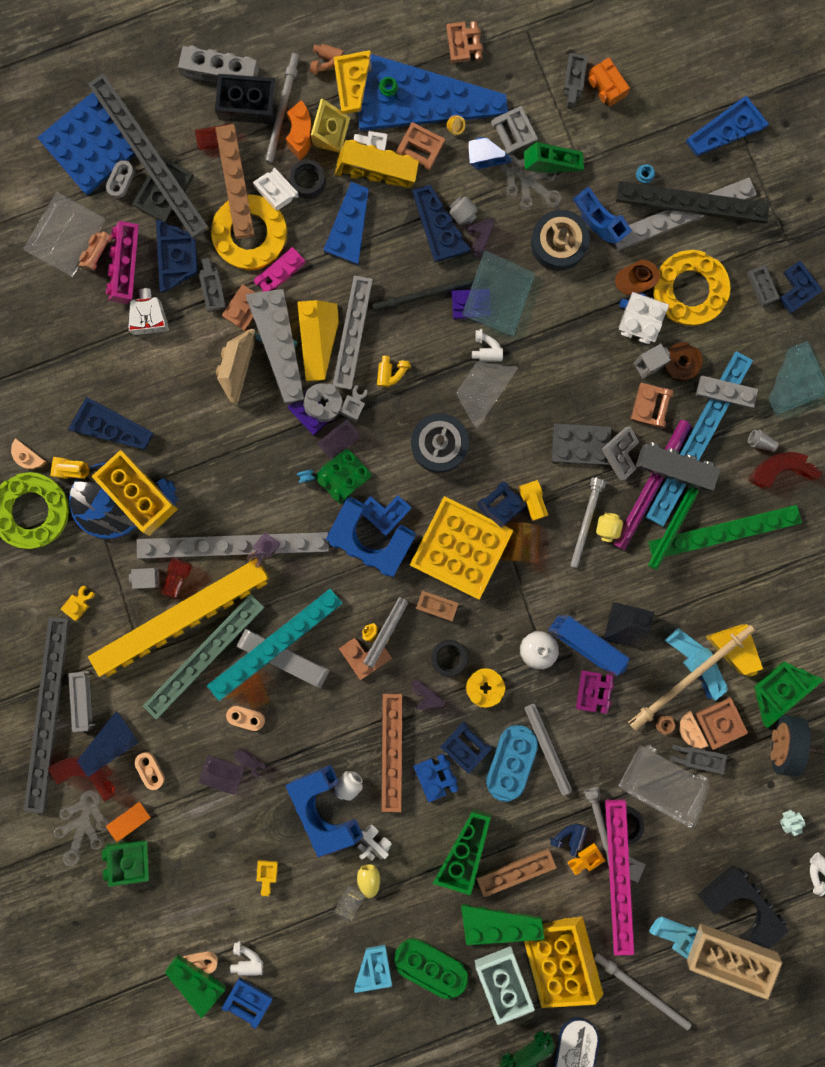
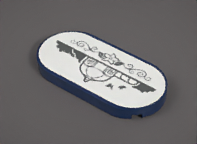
M575 1017L563 1024L559 1032L553 1067H595L599 1036L589 1020Z

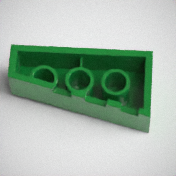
M473 808L433 884L471 895L492 816L491 813Z

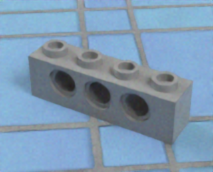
M196 46L182 47L178 65L182 76L214 83L218 82V73L257 77L259 71L257 61L251 57L246 56L242 58L232 53L222 54L212 49L202 50ZM200 61H205L203 64L198 65ZM217 65H223L221 68H216ZM241 68L240 71L234 72L235 69Z

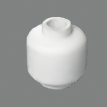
M346 771L338 778L339 783L334 786L335 794L339 799L351 801L362 791L363 780L358 773Z

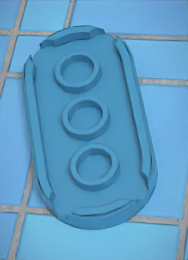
M510 726L503 731L499 738L486 779L489 792L499 801H512L518 798L525 789L538 749L536 736L525 726Z

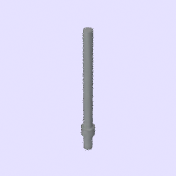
M292 53L290 64L286 68V80L265 159L267 163L273 162L293 79H296V67L299 55L296 53Z
M597 952L594 953V960L603 966L607 973L615 975L686 1030L690 1029L691 1023L622 972L613 961L605 959Z

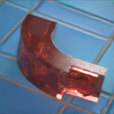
M784 452L771 456L759 463L751 473L748 481L765 490L771 488L776 476L782 470H791L811 481L819 479L822 472L817 470V466L805 463L809 456L797 452Z
M81 755L68 757L48 767L57 785L72 776L87 778L76 762ZM106 765L88 777L95 785L104 802L116 795L113 783L107 780V777L113 773Z

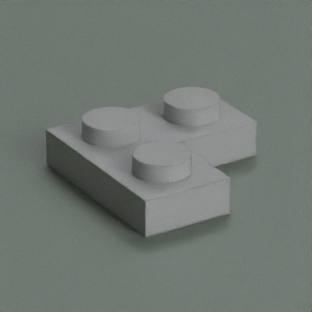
M625 427L601 449L619 480H625L636 470L628 452L639 441L631 427Z

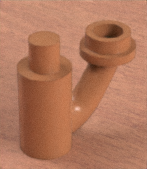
M314 44L313 52L319 54L320 58L330 61L320 64L318 60L312 61L310 72L313 75H317L318 72L334 68L333 57L344 55V50L325 44L321 46Z

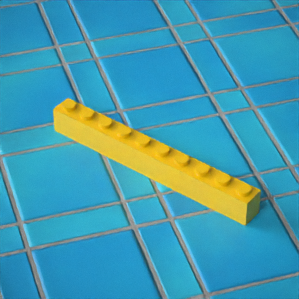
M256 558L89 655L88 658L99 677H110L117 672L116 669L123 666L125 668L132 664L135 657L139 656L142 658L151 653L149 649L154 646L159 648L167 643L166 639L171 636L176 638L184 633L183 629L187 627L194 628L201 623L200 620L207 617L209 619L216 615V610L223 607L226 609L233 605V600L238 597L243 599L251 594L250 590L255 587L258 590L266 586V581L270 578L260 560Z

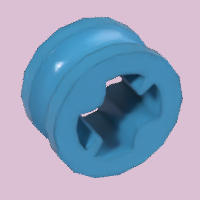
M314 470L297 473V476L300 477L299 483L315 480V476L312 475Z

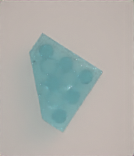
M808 341L787 350L786 358L776 378L773 391H771L769 396L776 415L825 395V378Z

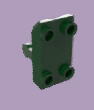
M539 1031L534 1036L535 1040L512 1055L510 1052L505 1053L501 1057L499 1066L539 1067L538 1064L553 1055L555 1045L549 1031L546 1033Z

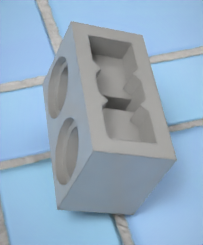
M659 344L641 354L633 364L642 379L662 369L670 361V353L666 347L663 348L662 344Z

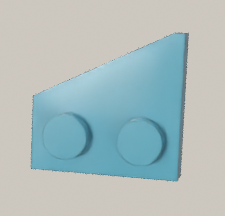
M386 945L366 948L354 992L358 993L392 987Z

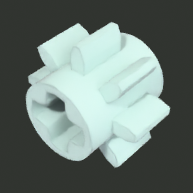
M789 810L782 813L784 817L780 820V823L786 834L791 833V835L796 836L803 833L802 827H805V822L799 812L795 813Z

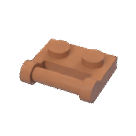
M412 122L396 154L412 156L414 159L419 160V164L425 166V169L430 171L445 143V139ZM409 144L429 154L430 157L427 159L406 147Z
M103 231L102 233L93 234L89 239L88 244L90 245L88 249L83 251L79 258V266L83 269L94 271L106 244L110 243L113 237Z
M640 383L630 420L658 428H665L666 422L664 420L674 391ZM657 395H661L663 398L657 419H652Z

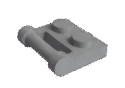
M522 106L491 121L493 128H496L506 148L505 152L508 156L538 140ZM507 122L517 142L513 145L502 125Z

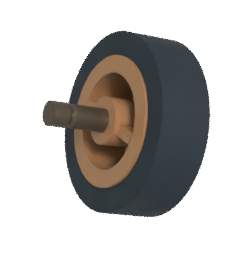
M783 715L772 733V766L776 774L799 777L806 767L809 753L822 755L823 748L810 745V729L806 719Z

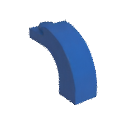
M590 187L585 188L572 199L581 211L582 215L580 216L585 223L603 240L609 243H618L632 232L623 216L610 214L601 205Z

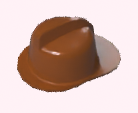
M639 260L618 272L615 278L616 287L620 292L631 295L632 292L640 293L654 287L658 283L660 278L659 270L656 264L649 260Z

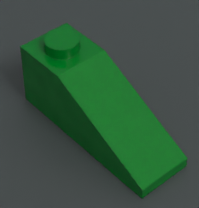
M536 142L524 151L525 170L539 173L584 170L582 151Z

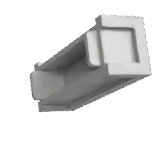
M90 671L69 673L72 732L89 731L95 725V723H92L90 677L92 675H90Z

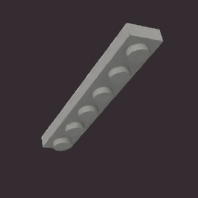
M355 275L353 277L333 381L335 388L352 391L373 279Z

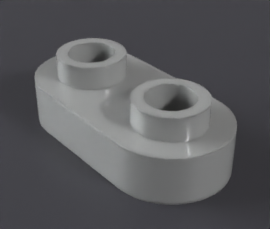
M119 161L116 163L108 179L106 190L113 198H122L133 179L134 169L129 162ZM123 171H128L126 175H122ZM117 187H120V190L118 192H115V189Z

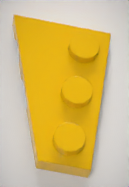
M370 50L333 57L342 114L361 111L371 58Z

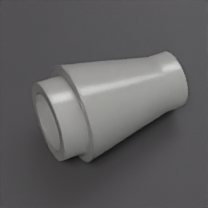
M755 429L748 437V443L751 444V447L775 452L779 444L762 430Z

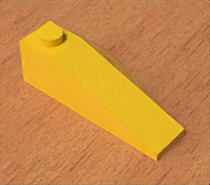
M318 300L298 302L306 382L322 381L326 379L335 335L339 325L338 307L336 303Z

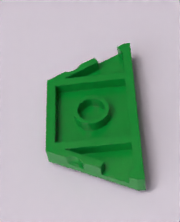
M782 661L754 685L763 726L765 728L770 727L824 680Z

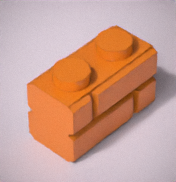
M610 58L605 59L590 70L588 76L590 85L593 88L596 87L600 100L603 103L606 102L609 107L628 95L630 87Z

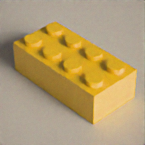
M122 450L116 453L92 475V478L133 523L149 536L178 510L130 456Z

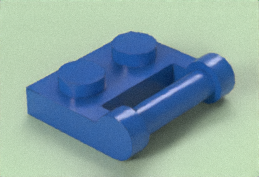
M239 977L222 1010L235 1014L250 1023L252 1028L256 1029L273 996ZM233 1000L257 1013V1015L253 1016L232 1003Z

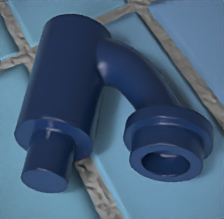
M579 823L569 825L562 829L555 837H550V845L561 848L564 845L562 839L572 833L569 843L571 847L569 854L577 857L578 851L583 848L588 827Z

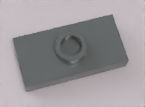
M766 264L746 273L760 307L780 299Z

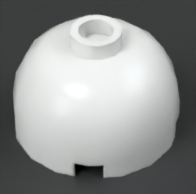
M534 631L528 634L520 645V655L523 661L534 669H546L552 666L559 654L556 640L550 634L543 631Z

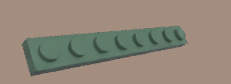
M250 594L152 695L143 707L155 719H158L265 607Z

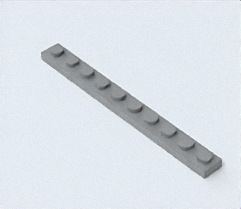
M328 532L137 539V558L329 552V541L326 540Z

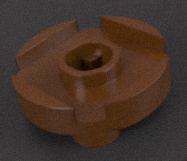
M680 342L668 350L670 361L664 366V369L672 380L688 381L698 374L703 364L702 354L698 348H694L687 342ZM680 357L688 361L685 367L679 365Z

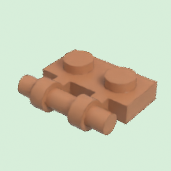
M476 21L471 22V28L466 29L465 22L446 24L451 64L470 61V54L472 53L475 54L476 61L483 59V45L480 44L481 31ZM467 38H472V45H468Z

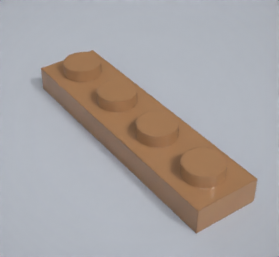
M547 848L476 878L483 896L486 897L554 870L556 866L550 850Z

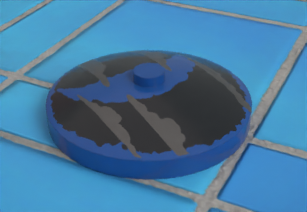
M99 463L89 467V475L85 479L77 478L69 496L70 511L77 525L86 533L103 539L119 538L127 535L137 526L92 478V475L106 464Z

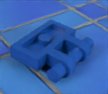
M444 753L437 756L439 763L434 765L432 758L414 765L428 803L445 796L444 787L449 786L452 793L459 790L456 784L458 782L456 776H453L449 767L451 764L449 760H446ZM439 770H443L446 779L443 781L440 780L437 773Z

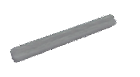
M530 704L525 707V712L563 796L568 795L572 792V788L535 704Z

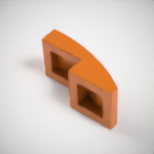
M138 802L105 827L114 840L118 842L151 817L142 804Z

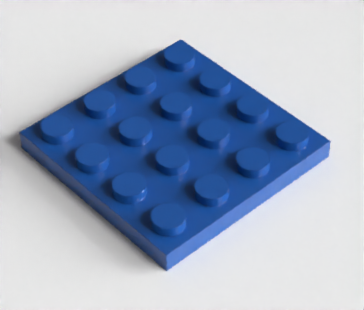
M94 92L37 137L86 196L110 177L116 163L119 161L129 162L136 156Z

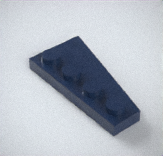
M431 185L412 190L434 263L469 253L471 251L469 246L465 243L461 233L453 224L451 217L443 208V204Z
M88 397L83 401L68 428L72 432L146 450L154 435L153 432Z

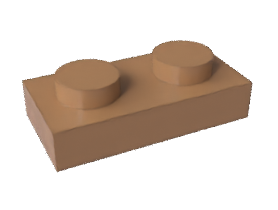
M422 591L416 609L453 621L459 603Z

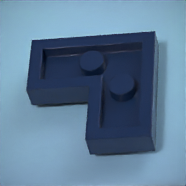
M799 261L783 272L793 289L779 300L789 314H791L823 290L803 263Z

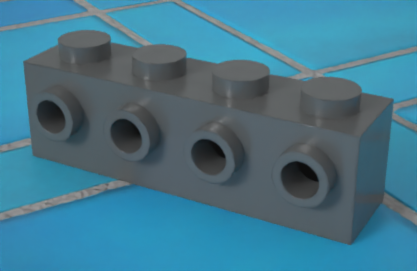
M653 442L642 446L635 468L706 492L714 491L721 469L715 467V463L697 461V457L692 455H679V451L668 448L664 450L660 448L661 445Z

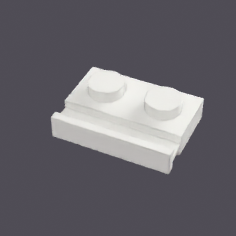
M276 168L271 173H266L253 182L255 189L276 211L290 203L294 197H298V192Z

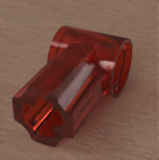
M173 557L169 563L168 575L161 593L177 599L184 580L190 574L192 564Z

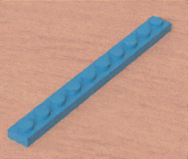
M736 351L720 380L740 385L753 360ZM713 399L708 400L679 455H692L697 457V461H699L729 403ZM666 478L645 518L661 527L664 526L685 484Z

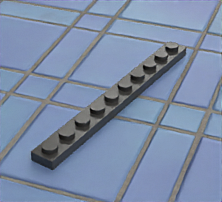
M104 73L88 83L193 240L209 230Z
M49 617L24 803V811L44 813L46 811L70 619Z

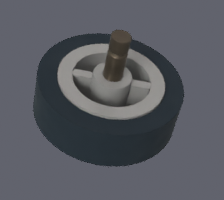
M438 413L425 417L416 425L412 433L411 449L413 456L420 466L431 472L444 473L455 469L462 463L468 451L469 438L465 427L458 419L448 414Z

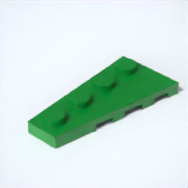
M463 903L461 905L466 945L544 940L545 938L542 917L521 913H508L503 910L496 911L480 906L473 907Z

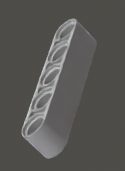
M245 628L237 647L249 653L267 638ZM289 649L284 650L269 662L319 688L322 687L330 671Z

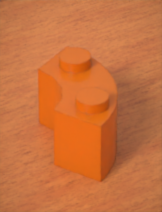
M302 100L287 112L292 127L289 135L286 137L288 148L300 161L306 156L312 144L311 119L307 107Z

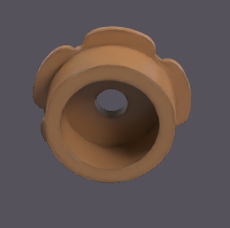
M661 716L658 718L656 728L659 732L668 735L674 731L675 723L672 717Z

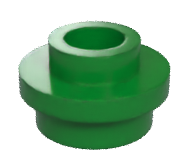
M385 77L379 84V90L382 95L391 97L396 94L398 83L392 77ZM391 86L392 89L387 90L385 87Z

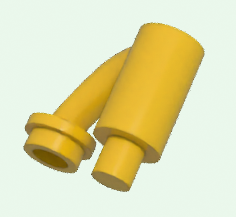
M382 356V363H379L377 386L389 388L396 384L403 377L407 369H411L410 362L399 361L397 365L399 371L391 377L392 364L389 363L390 357Z

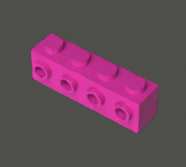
M119 221L112 228L111 236L114 239V244L110 247L109 257H112V265L109 264L108 276H111L110 283H107L106 295H109L108 301L128 304L132 300L138 224Z

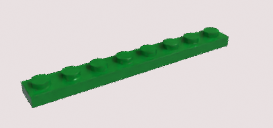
M794 505L676 534L664 557L801 524L802 521L798 507ZM662 538L648 541L651 557Z

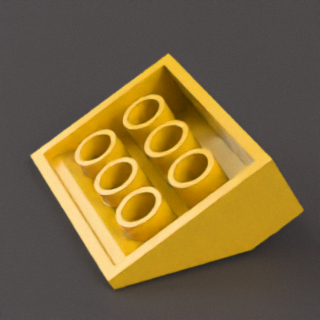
M583 916L564 918L543 924L544 940L524 941L541 1007L597 1004L603 995Z

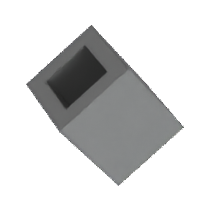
M131 569L129 584L132 585V589L160 588L159 569Z

